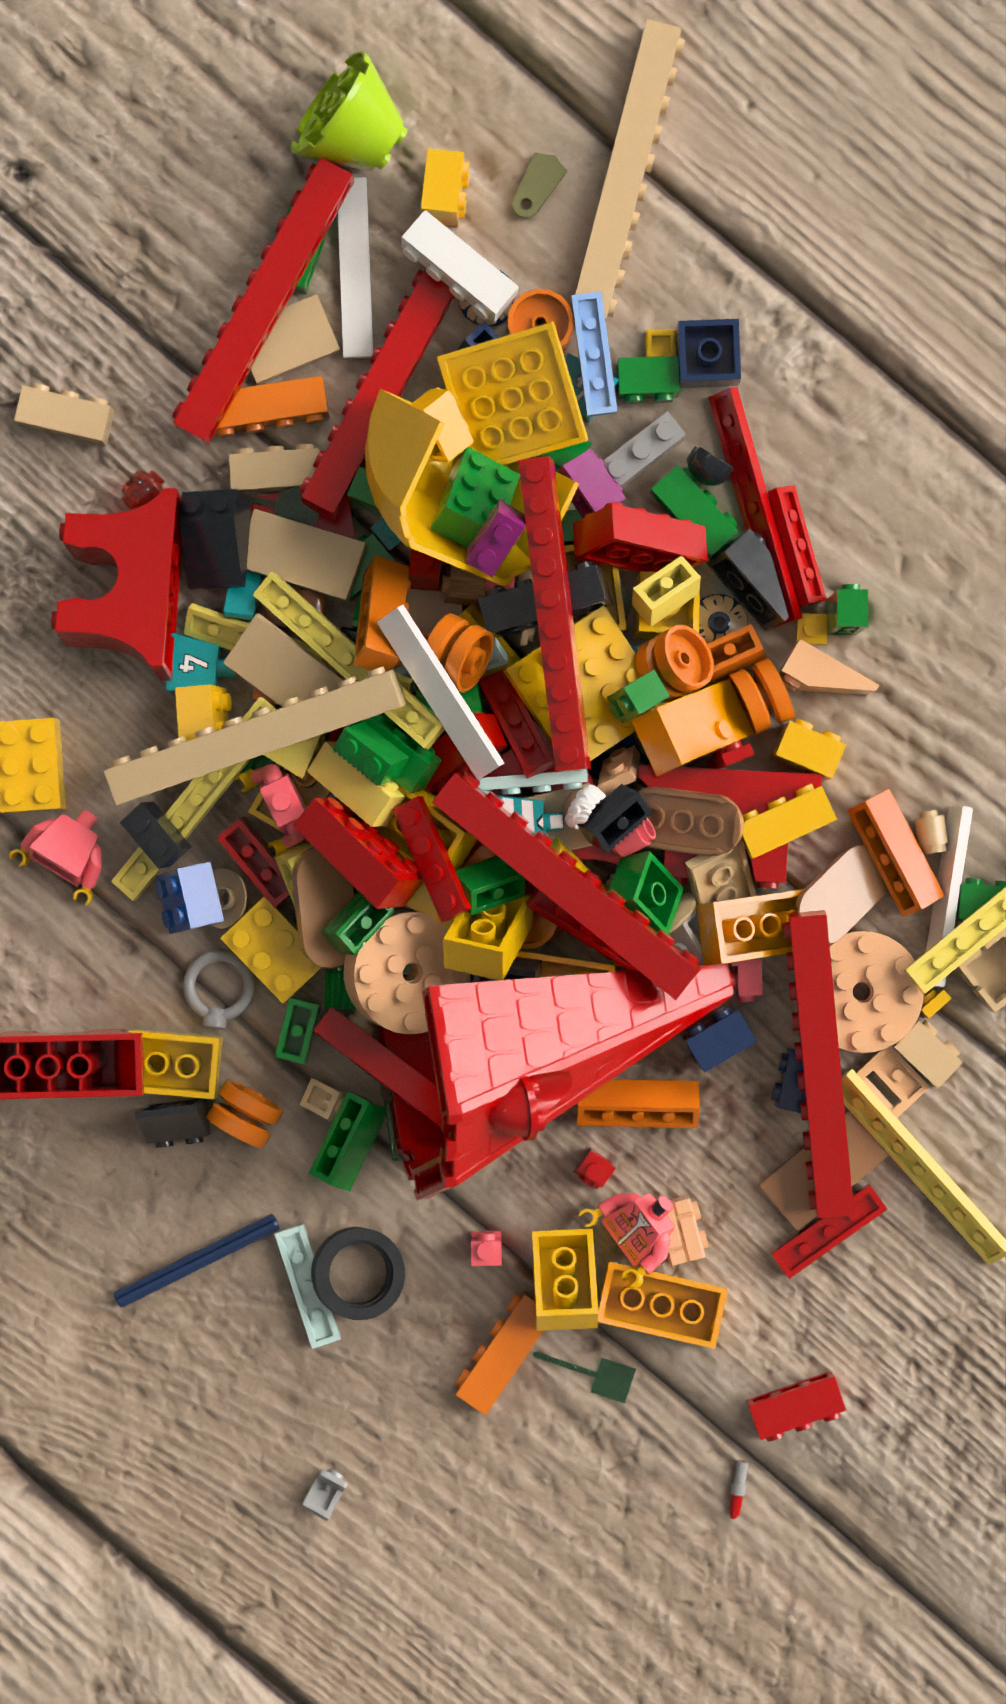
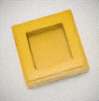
M676 330L645 331V357L676 356Z

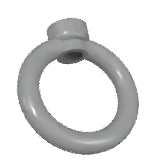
M228 950L208 951L198 956L188 967L183 981L184 996L190 1008L203 1018L202 1026L226 1029L227 1021L241 1015L251 1004L255 993V977L253 972L234 952ZM213 962H226L233 965L240 972L243 979L241 997L233 1006L226 1009L207 1007L200 1001L196 993L195 982L199 972L206 965Z

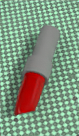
M737 1460L734 1481L731 1484L730 1490L731 1519H735L740 1515L743 1496H745V1482L749 1463L745 1460Z

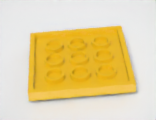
M554 321L437 356L446 389L455 397L458 410L469 426V432L474 442L468 447L502 465H506L588 441Z
M604 605L574 624L590 761L636 731L631 720L667 704V702L661 701L624 723H621L620 719H616L610 712L608 707L610 702L607 696L638 679L639 675L636 668V653ZM539 647L503 672L552 745L541 647Z

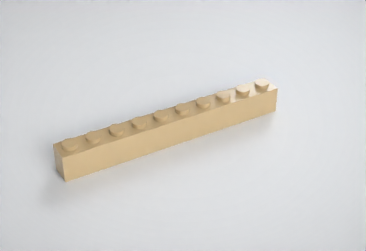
M649 19L646 20L575 293L577 295L602 291L605 321L607 316L613 318L618 300L612 299L615 287L621 289L625 274V271L620 270L622 258L629 259L633 243L627 241L629 231H636L640 213L635 212L637 201H644L648 184L642 183L645 172L651 173L655 155L650 154L652 143H659L663 126L657 125L660 114L666 115L670 97L665 96L667 85H674L678 69L672 67L675 56L681 58L685 39L680 38L682 28Z
M383 666L366 672L368 678L357 682L354 676L337 682L339 689L328 692L327 687L311 691L309 692L310 699L302 702L299 701L297 696L280 702L282 708L271 712L270 707H266L252 712L253 719L243 722L240 716L223 722L225 728L216 732L213 726L195 732L196 739L186 741L185 736L168 741L169 748L158 751L157 746L140 751L141 758L133 761L130 760L129 755L111 761L113 767L104 770L115 804L125 803L407 705L395 670L386 672Z

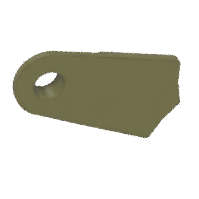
M534 153L513 199L512 207L518 216L522 218L533 217L567 173V169L559 162L555 155ZM523 201H528L532 206L530 209L525 210L521 208L520 204Z

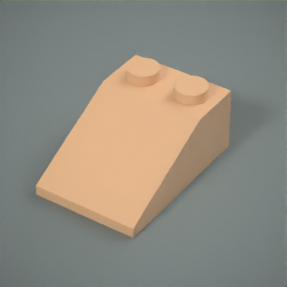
M801 639L792 646L778 670L786 688L794 692L796 689H799L801 691L869 695L879 687L878 684Z

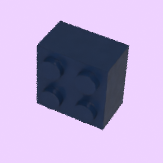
M739 319L678 321L676 338L677 356H679L680 388L738 386L741 381Z
M725 1006L711 1014L713 1020L703 1024L699 1021L685 1030L687 1035L682 1037L697 1065L704 1073L757 1042L738 1009H730Z

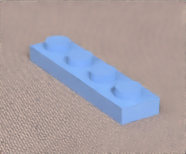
M602 291L571 295L587 417L617 414Z

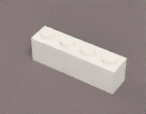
M426 210L402 236L401 247L405 256L413 262L418 260L426 267V272L438 282L442 280L450 287V292L461 301L465 299L473 306V311L484 320L488 318L495 323L516 299L519 287Z

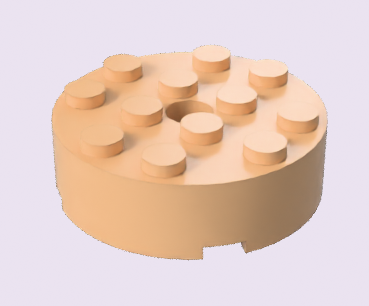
M394 909L395 912L366 943H363V947L355 955L346 954L343 972L345 987L356 1009L373 1023L402 1034L424 1033L428 1031L422 991L434 985L470 983L471 974L444 968L443 939L449 929L433 921L434 915L417 912L413 909ZM409 964L411 965L410 973L404 978L403 970Z
M867 931L847 932L838 941L829 943L839 1048L857 1053L880 1051L896 1044L905 1037L915 1025L920 1015L924 994L921 993L903 971L915 960L901 944L885 935ZM858 983H864L868 988L867 995L862 1000H857L853 996V988Z

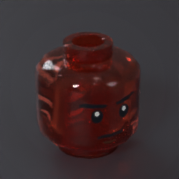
M137 470L122 486L121 492L123 497L121 500L131 510L153 500L163 491L162 485L165 481L153 470L149 473Z

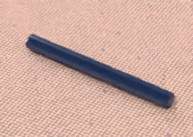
M270 1214L115 1291L114 1298L116 1303L120 1307H125L278 1231L280 1226L277 1218Z

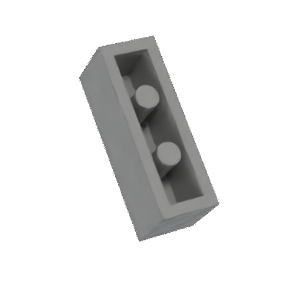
M666 411L603 461L606 470L611 478L618 482L621 488H624L683 442L686 434L671 414Z

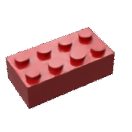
M610 502L605 504L602 509L588 513L584 518L573 523L576 559L640 573V571L658 572L681 555L692 568L708 561L705 526L693 524L691 520H677L670 518L667 514H653L646 512L643 508H629L619 502Z
M314 798L293 825L376 909L405 907L424 883L415 862L408 858L405 859L398 852L399 847L392 840L384 838L377 831L378 827H371L338 798Z

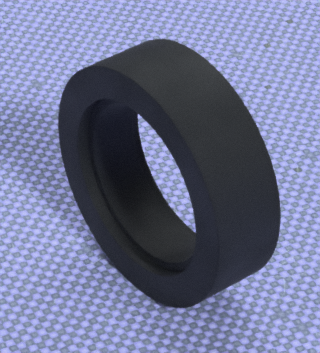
M349 1227L333 1233L319 1246L312 1262L311 1280L317 1297L330 1311L351 1320H368L383 1314L397 1301L404 1286L405 1266L399 1249L387 1236L368 1228ZM356 1243H364L374 1247L381 1254L386 1265V1279L382 1289L375 1297L362 1303H350L341 1299L333 1290L329 1276L331 1263L337 1253L346 1246Z

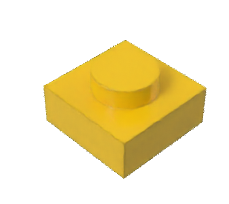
M802 613L803 618L796 620V642L801 639L810 645H826L828 614Z
M931 989L924 994L920 1013L925 1018L930 1019L952 998L943 989H938L936 992L934 989Z

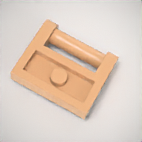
M892 1046L877 1051L865 1064L855 1071L896 1118L930 1088ZM874 1071L900 1101L893 1106L866 1077L868 1074Z

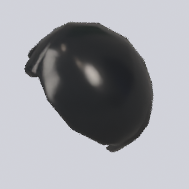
M694 446L687 457L689 472L696 481L707 486L722 484L734 470L732 465L701 447L697 449V446Z

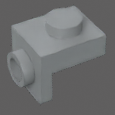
M321 1469L301 1507L328 1521L348 1483L343 1480L344 1477L340 1473L332 1469H327V1471Z

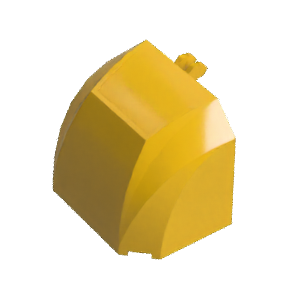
M380 389L370 416L365 445L366 476L374 503L390 529L408 547L502 586L511 583V579L527 570L531 571L526 524L524 531L493 577L465 562L466 547L430 529L451 470L464 450L450 462L430 460L429 457L445 422L410 405L412 402ZM518 461L503 465L520 474ZM555 471L562 521L579 483ZM519 478L510 505L524 513L521 481Z

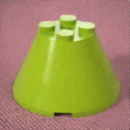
M358 51L345 60L344 63L348 67L340 75L334 72L306 110L296 129V132L300 134L298 142L292 141L291 152L296 156L317 161L320 158H324L333 164L367 171L375 167L381 170L391 158L389 152L394 144H399L406 136L408 129L403 126L404 122L369 55L364 51Z

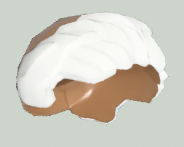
M592 784L573 790L568 794L563 803L566 825L578 830L577 824L586 823L595 805H598L601 799H605L606 795L597 786Z

